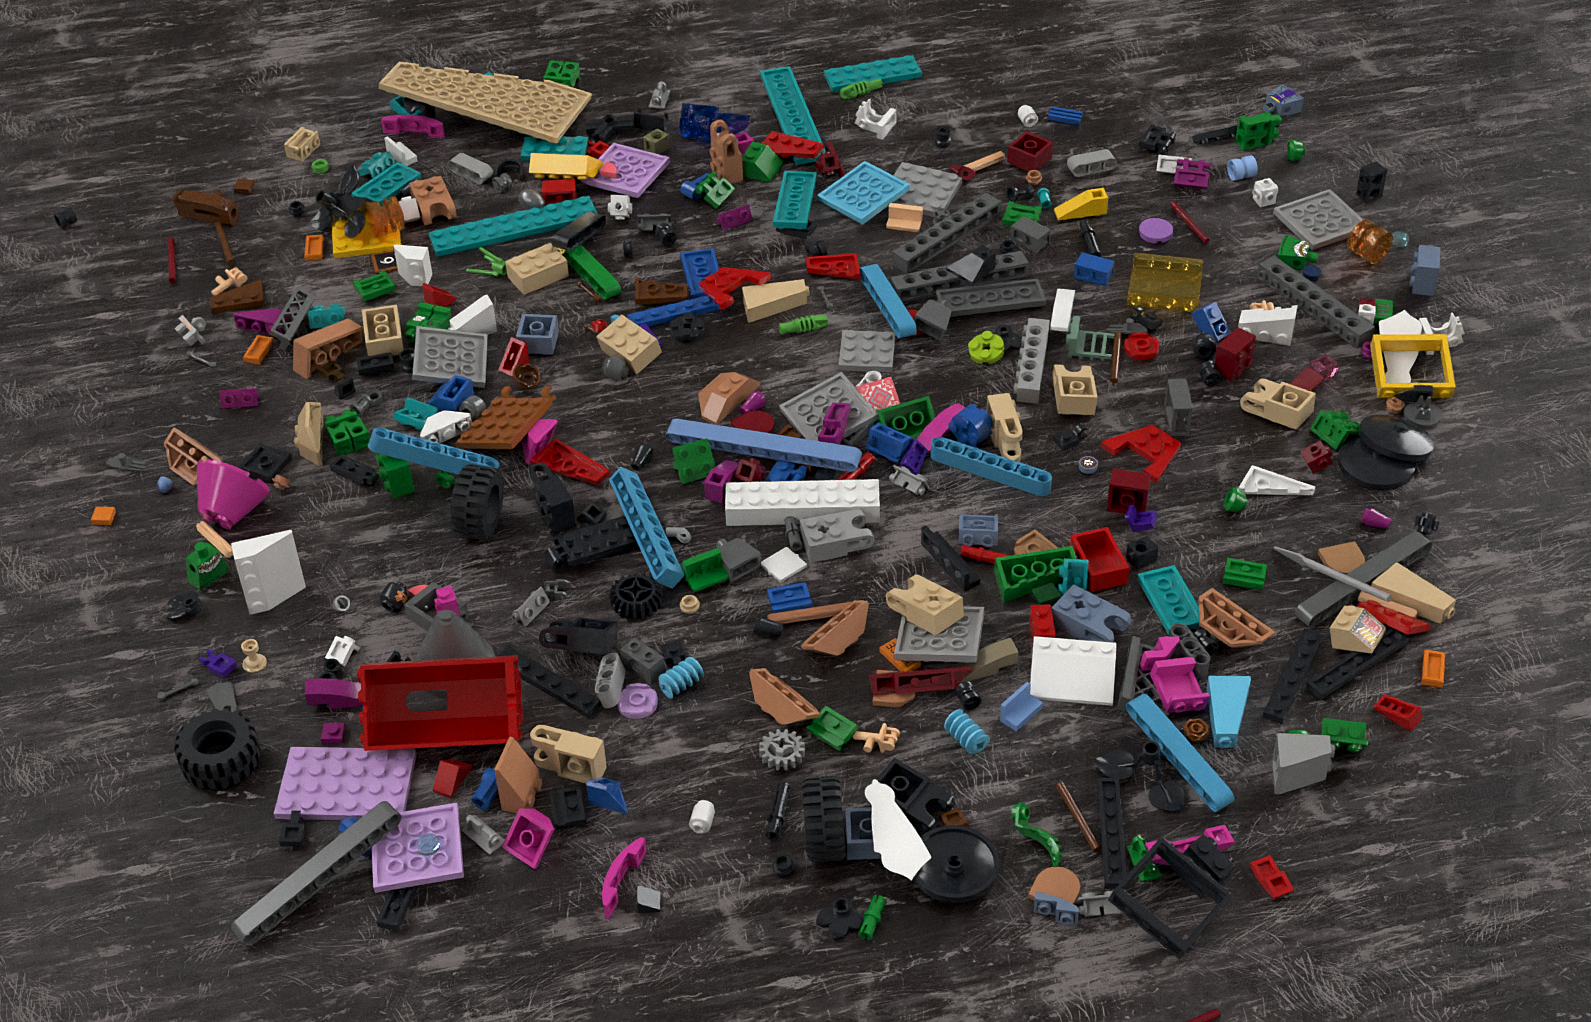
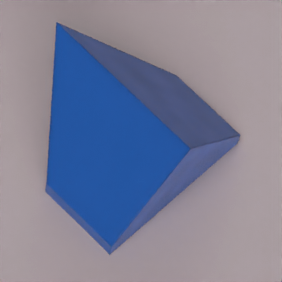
M602 777L587 781L586 788L590 805L628 814L620 788L621 782Z

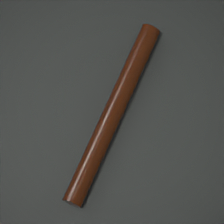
M217 221L215 222V228L228 265H233L234 259L222 224Z
M1116 332L1114 337L1111 383L1113 384L1118 382L1121 332Z
M1063 782L1058 783L1056 787L1093 852H1099L1101 846Z

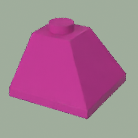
M539 419L522 438L526 463L530 464V459L550 443L558 423L557 420Z
M534 808L519 809L502 848L536 869L554 831L550 818Z

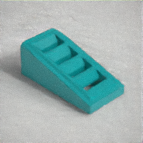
M399 95L390 100V108L400 115H410L404 109L405 97ZM418 109L412 115L421 116L423 112Z

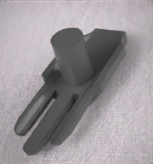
M1130 318L1126 320L1124 325H1110V328L1106 329L1113 334L1116 332L1127 335L1147 333V327L1139 323H1133V319Z
M124 453L109 458L106 463L108 467L122 470L141 471V469H146V466H142L145 465V462L132 460L131 457H126Z

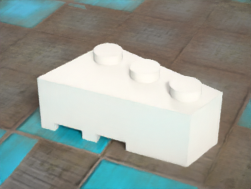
M1298 305L1286 309L1275 307V310H1264V308L1242 310L1238 327L1255 335L1257 341L1290 346Z

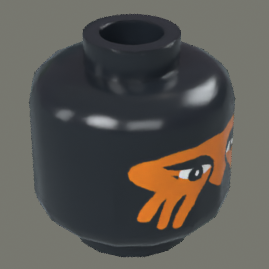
M389 582L379 596L380 604L391 612L400 610L409 598L406 585L401 582Z

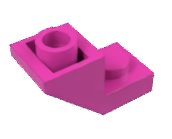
M1159 637L1154 650L1144 651L1139 663L1141 671L1152 670L1155 661L1169 660L1176 650L1180 640L1179 637Z

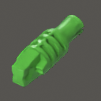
M878 78L872 81L864 80L850 84L840 89L841 98L851 99L869 94L872 90L882 88V81Z
M810 315V317L795 318L791 322L779 323V332L783 335L791 332L800 334L801 332L815 331L827 327L828 319L826 315Z

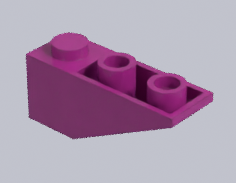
M273 308L236 312L233 314L236 328L270 335L269 332L282 310ZM283 317L285 323L292 322L290 317ZM284 328L276 329V331L285 335Z
M725 460L710 471L704 481L705 499L720 503L724 502L726 498V483H733L737 479L735 474L739 465L738 462Z

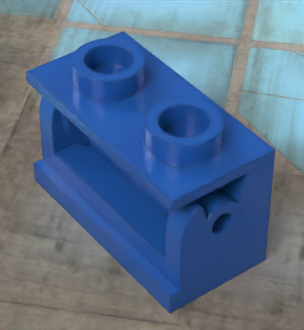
M1082 252L1075 263L1074 278L1107 286L1114 272V261Z
M877 423L870 428L869 444L865 448L871 450L874 454L886 457L892 462L898 463L903 459L910 443V436L881 423Z

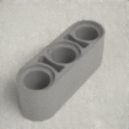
M1108 149L1074 155L1067 160V166L1076 177L1110 171L1117 165L1116 159Z
M459 153L448 161V167L453 173L477 184H482L493 176V170L488 164L464 153Z
M609 653L602 658L595 685V692L605 708L614 707L619 702L626 669L617 653Z

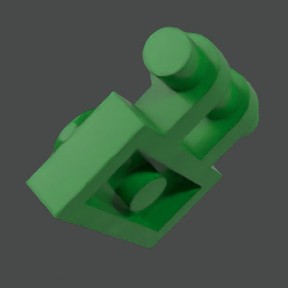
M713 171L705 177L704 181L698 184L695 191L697 194L705 192L707 195L704 199L717 209L733 192L735 187L724 177L721 180L717 179L718 174Z

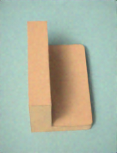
M895 203L889 204V218L886 228L919 232L923 221V207Z

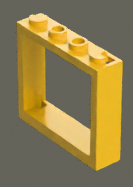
M1447 334L1373 335L1370 348L1378 398L1391 399L1396 393L1413 389L1414 385H1433L1432 398H1452L1456 387ZM1381 351H1440L1445 383H1386Z

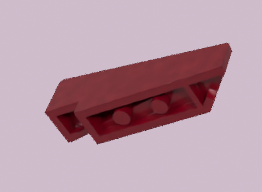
M972 666L868 674L873 695H880L894 691V694L956 689L968 672L972 670Z

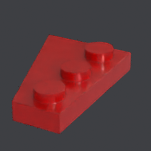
M857 253L806 257L807 273L860 280Z
M1368 600L1358 604L1359 608L1366 609L1378 621L1407 635L1427 632L1429 630V623L1381 606L1376 601Z

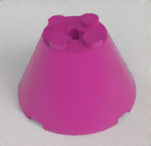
M201 459L197 463L198 513L203 516L202 520L211 524L216 522L221 527L230 530L232 526L269 496L270 488L263 481L251 479L248 477L250 473L240 468L207 459L206 462H202L203 460Z

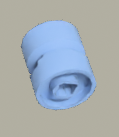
M1250 155L1241 159L1229 160L1227 171L1230 179L1235 181L1244 177L1256 176L1258 167L1254 156Z

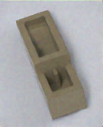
M1008 638L980 649L977 662H958L953 667L972 666V670L968 672L961 683L998 674L999 668L1018 663L1019 652L1012 639Z

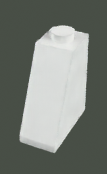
M484 295L449 320L451 328H448V330L481 334L497 332L494 307L488 295Z

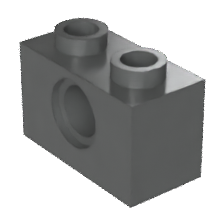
M636 638L630 640L620 649L621 661L624 667L650 685L657 681L661 674L665 673L664 657Z

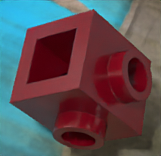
M821 153V156L817 158L815 163L820 175L832 176L840 169V160L836 153Z
M1321 440L1300 451L1312 474L1333 464L1330 458L1333 454L1328 445L1324 447Z
M750 458L749 461L741 459L735 477L742 479V482H761L765 476V466L759 465L760 461Z

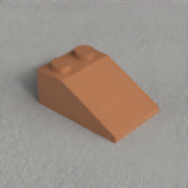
M509 737L495 767V775L502 810L518 813L519 809L533 807L535 794L537 791H540L542 786V778H540L539 769L513 737Z

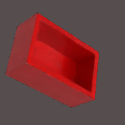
M1108 527L1071 535L1070 546H1073L1076 559L1088 560L1087 587L1090 592L1128 584L1129 566Z

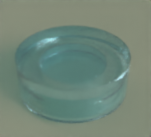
M1396 231L1392 234L1391 242L1395 246L1401 247L1408 244L1409 235L1407 233Z
M432 833L420 836L417 840L419 853L425 856L435 854L440 848L438 837Z

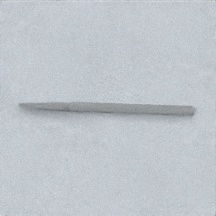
M1276 546L1273 547L1274 550L1300 565L1312 568L1386 602H1390L1392 599V595L1305 558L1299 553Z

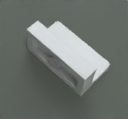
M388 136L385 137L387 152L390 151L397 162L408 166L418 161L417 156L401 142L395 143Z
M1159 155L1156 172L1175 174L1176 168L1183 169V166H1177V159L1184 160V157Z

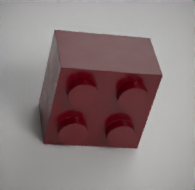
M1025 131L1008 146L1007 163L1028 172L1031 170L1038 171L1052 159L1053 142Z
M1237 327L1217 345L1215 365L1223 378L1232 382L1236 377H1240L1246 368L1252 366L1254 362L1253 353L1256 348L1255 335Z
M1113 468L1109 483L1107 512L1126 514L1130 505H1134L1137 512H1145L1149 499L1151 474Z

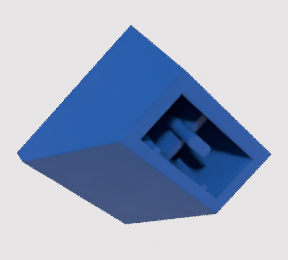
M458 375L453 376L439 387L427 404L437 407V413L444 410L459 412L461 402L467 397L474 395L472 379Z

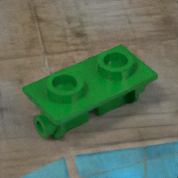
M1141 836L1134 837L1132 845L1126 846L1134 867L1148 852L1145 847L1147 842ZM1152 860L1138 877L1140 882L1162 878L1157 864Z

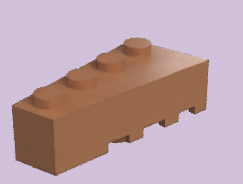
M348 318L294 339L293 371L306 379L310 378L314 371H319L318 368L324 366L329 361H335L338 359L339 354L342 352L347 353L362 342L363 327Z

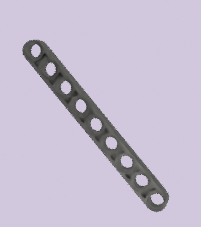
M1414 531L1346 575L1371 586L1375 579L1396 562L1406 568L1426 555L1432 548L1433 543L1418 531ZM1337 580L1302 602L1296 608L1294 615L1308 627L1312 628L1341 610L1344 606L1358 599L1361 590Z
M387 801L377 804L238 917L231 925V931L245 946H250L257 942L396 828L401 822V814Z

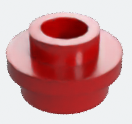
M601 319L592 321V329L601 333L608 327L607 322Z

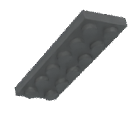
M1038 278L936 290L937 300H945L947 302L946 307L951 309L950 317L1046 305V299Z

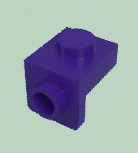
M1134 505L1129 506L1128 512L1125 515L1126 522L1130 525L1132 531L1154 529L1158 518L1156 510L1137 512Z

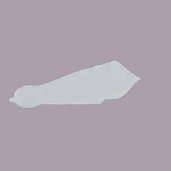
M1403 310L1390 318L1379 321L1380 334H1420L1422 324ZM1383 351L1388 369L1385 373L1386 382L1410 383L1409 371L1419 351Z
M874 779L872 784L865 789V796L872 805L874 851L881 854L882 863L885 868L901 874L912 881L918 870L931 859V855L912 824L895 803L894 791L889 786L880 784Z

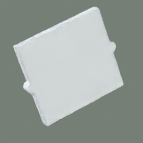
M788 547L783 548L761 562V566L768 571V574L772 575L780 583L807 567V564L799 558V555L792 552Z

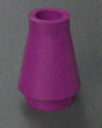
M758 390L752 392L739 409L742 414L755 411L765 405L766 398Z
M1365 508L1360 522L1364 523V526L1388 529L1391 518L1373 508Z

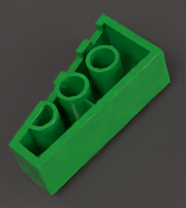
M1073 546L995 558L994 574L1003 604L1031 593L1034 588L1063 581V578L1059 577L1060 565L1064 566V558L1076 559Z

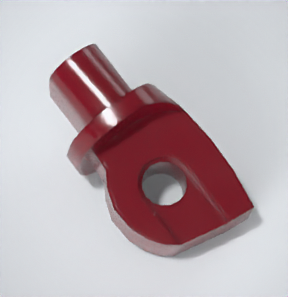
M952 164L950 167V172L962 177L964 182H970L976 175L974 170L963 165L956 166Z

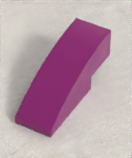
M832 402L822 420L823 428L818 435V441L841 444L849 417L850 403Z
M306 679L305 697L307 705L329 704L330 709L363 706V703L359 704L358 691H361L360 683L338 679Z

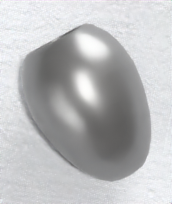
M524 189L520 192L518 199L523 207L532 209L545 206L544 198L535 190Z

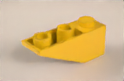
M1104 188L1086 190L1055 207L1054 212L1058 220L1107 214L1108 196Z

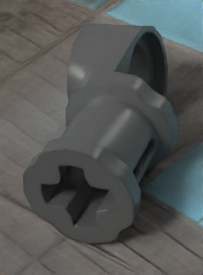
M377 389L369 390L367 393L362 394L355 403L349 405V408L352 412L356 411L357 415L361 417L368 408L382 404V393ZM374 396H378L377 399H371Z

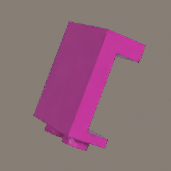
M1193 657L1155 661L1150 676L1167 713L1205 709L1210 699L1209 693H1202L1194 676L1193 669L1196 662Z

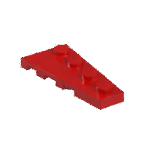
M771 131L761 143L768 145L776 155H782L783 158L795 155L796 158L815 159L824 149L823 143Z

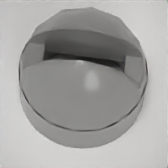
M341 595L333 600L332 606L336 611L343 612L349 608L350 601L346 596Z

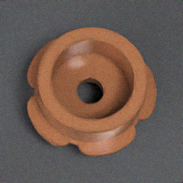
M1031 170L1028 172L1026 180L1031 185H1037L1042 180L1041 173L1037 170Z
M1395 397L1388 399L1386 402L1387 410L1392 414H1399L1402 408L1405 407L1404 402Z
M279 474L272 478L274 481L273 485L282 490L285 487L289 488V479Z

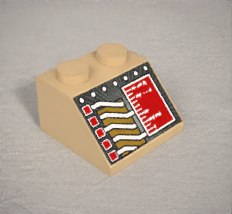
M1344 606L1330 627L1332 648L1372 653L1386 632V627L1366 609Z

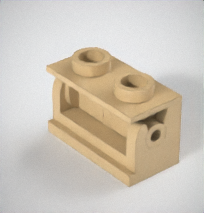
M301 127L284 144L286 156L304 161L320 145L318 131L313 132Z

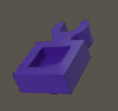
M209 649L206 650L208 658L199 657L201 665L207 666L210 672L222 678H225L238 666L235 659L223 653L215 656L214 652Z

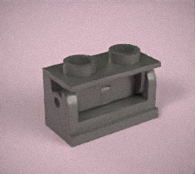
M1025 216L1011 226V239L1037 253L1047 243L1050 244L1051 230Z

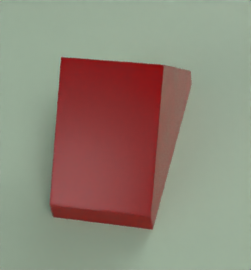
M426 283L422 284L425 303L432 304L434 307L436 305L446 307L457 299L444 289Z
M511 337L499 371L513 377V370L516 365L525 366L530 361L527 343Z
M456 759L441 760L433 792L452 798L472 769V765Z

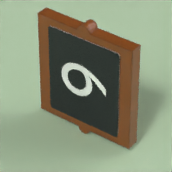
M394 250L371 255L376 275L383 270L386 273L398 270Z

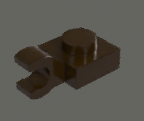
M335 361L318 368L320 375L329 382L335 380L338 384L346 378L343 368Z

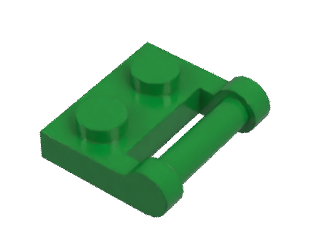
M1009 201L1002 219V225L1012 226L1024 216L1038 223L1042 207L1020 205Z
M385 270L363 280L352 281L355 291L359 293L363 301L371 300L396 290L395 284Z

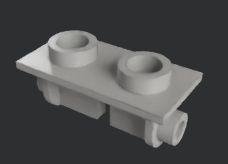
M664 82L657 83V89L654 90L649 108H665L670 90H666Z
M893 466L896 472L895 474L892 473L889 477L892 484L904 488L906 483H909L906 490L915 495H923L925 488L929 490L927 479L920 474L914 475L903 466L901 468Z
M541 586L531 593V596L523 605L513 611L512 619L514 621H522L524 627L550 602Z
M468 815L465 818L466 827L461 831L489 855L504 844L505 840L477 816Z
M1107 891L1104 895L1095 896V893H1084L1077 900V904H1082V906H1079V915H1084V917L1100 916V907L1104 908V915L1121 914L1122 911L1108 901L1113 891Z

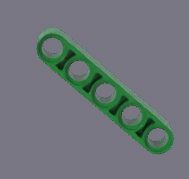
M579 244L570 251H564L568 264L604 300L621 293L619 282L582 245Z

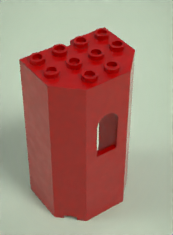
M518 655L366 663L361 665L360 670H357V681L361 682V691H358L359 704L363 703V712H359V723L363 725V733L360 734V744L364 746V751L507 743L509 737H513L519 742L522 739V729L518 728L523 723L521 673L519 668H515V665H518L519 662ZM446 689L447 710L412 711L406 705V697L410 692Z

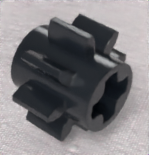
M1422 512L1421 517L1416 516L1414 526L1418 527V532L1431 535L1432 531L1437 532L1439 521H1436V515Z

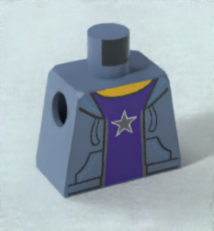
M1282 84L1267 94L1263 110L1264 112H1272L1279 116L1302 112L1304 98Z

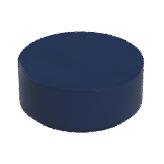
M1309 265L1303 269V276L1309 281H1316L1320 278L1321 270L1317 266Z

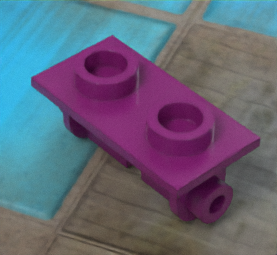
M749 204L721 213L716 218L717 223L721 224L722 230L753 220Z
M256 388L219 391L222 408L258 406L257 398H259V392L256 391Z

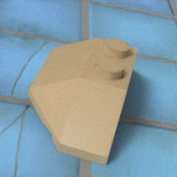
M306 402L298 416V425H295V434L297 436L294 438L295 448H299L300 456L318 466H323V412L321 403Z

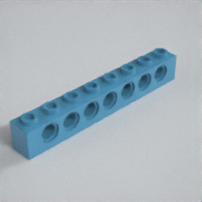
M619 467L609 479L610 484L653 578L659 584L673 588L684 576L681 566L637 473Z

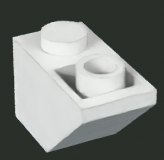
M411 196L402 198V201H399L398 209L403 223L420 220L416 198L411 199Z

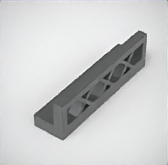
M296 287L269 332L270 335L282 340L279 349L283 351L287 349L316 297L299 287ZM299 294L305 297L306 300L299 301L296 295ZM290 306H297L299 311L292 312ZM283 317H290L292 322L285 323ZM284 328L285 335L276 331V329Z

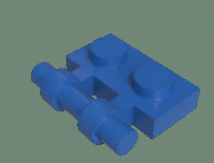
M778 460L764 482L789 481L790 478L792 479L790 481H802L806 476L807 467L802 465L799 469L795 470V464Z

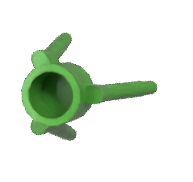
M482 247L479 250L486 254L484 256L485 259L492 262L491 269L493 271L466 269V272L488 274L496 277L499 274L504 276L507 273L506 262Z

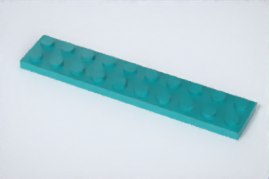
M791 67L760 71L761 80L783 134L822 143ZM824 148L815 159L792 156L796 165L816 162L821 153L826 152Z
M586 196L548 204L542 208L534 207L498 217L428 232L436 257L561 229L588 211L595 213L597 211L590 197Z

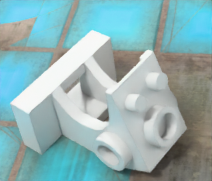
M868 99L867 102L863 101V106H859V110L855 115L857 116L855 124L864 130L877 133V138L883 140L896 124V109L890 108L885 115L881 116L871 109V99Z
M1451 313L1449 322L1443 324L1441 328H1433L1428 323L1427 318H1419V322L1422 324L1420 334H1447L1449 347L1463 343L1461 335L1464 334L1462 323H1457V321H1460L1459 317H1455L1453 313ZM1425 351L1426 355H1433L1434 351Z

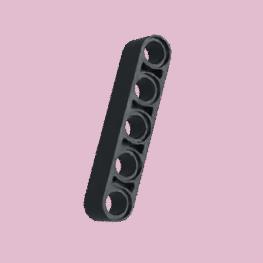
M588 211L557 231L552 238V246L567 251L572 250L602 230L606 223V216Z

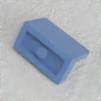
M1026 682L1001 705L1000 721L1016 732L1043 708V702L1030 694L1031 684L1029 682Z

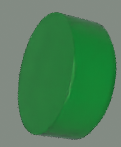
M439 470L435 476L436 482L445 488H450L455 481L453 475L447 471Z

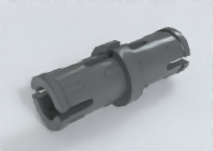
M788 516L784 519L786 538L789 539L791 550L798 551L802 548L801 531L797 527L796 518Z

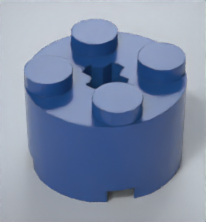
M975 404L965 407L953 416L951 422L948 423L949 429L953 432L958 442L971 447H976L993 432L991 431V427H993L991 417L983 408L981 410L976 408L978 405Z

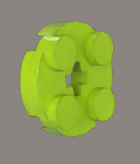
M984 331L968 343L970 357L978 364H983L982 362L993 364L1003 357L1004 342L1000 336L992 334L991 331Z

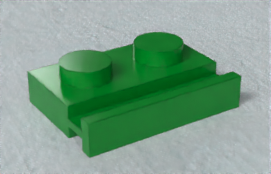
M1227 558L1223 583L1263 590L1267 565Z
M825 705L819 712V717L812 720L813 723L806 728L808 732L840 751L841 746L846 744L856 733L858 726Z

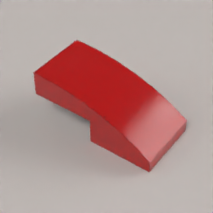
M588 140L586 155L600 158L610 145L601 141L595 144Z
M1271 855L1250 863L1249 867L1273 899L1294 891L1285 872L1279 871Z

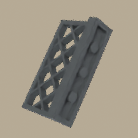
M1132 636L1127 649L1117 710L1123 712L1126 711V704L1132 701L1133 698L1150 691L1156 697L1152 701L1154 703L1160 702L1163 705L1155 685H1152L1147 679L1151 677L1150 672L1143 674L1139 669V663L1143 656L1141 651L1154 650L1155 647L1141 644V638ZM1174 653L1170 659H1178V653ZM1143 681L1147 688L1141 690L1136 683ZM1161 710L1168 718L1169 713L1166 710Z

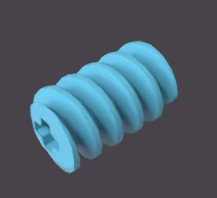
M687 657L685 661H681L678 665L673 666L672 670L669 669L666 673L659 676V686L667 698L672 699L673 693L678 695L680 693L679 688L684 691L686 690V685L692 686V680L698 682L699 676L704 677V672L697 660Z
M956 710L947 717L944 724L945 730L969 754H976L988 745L990 737L982 729H979L980 727L974 724V721L969 719L967 714H963V710Z

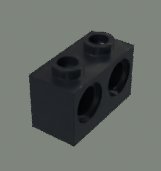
M1377 161L1361 167L1356 195L1366 203L1382 197L1387 169Z

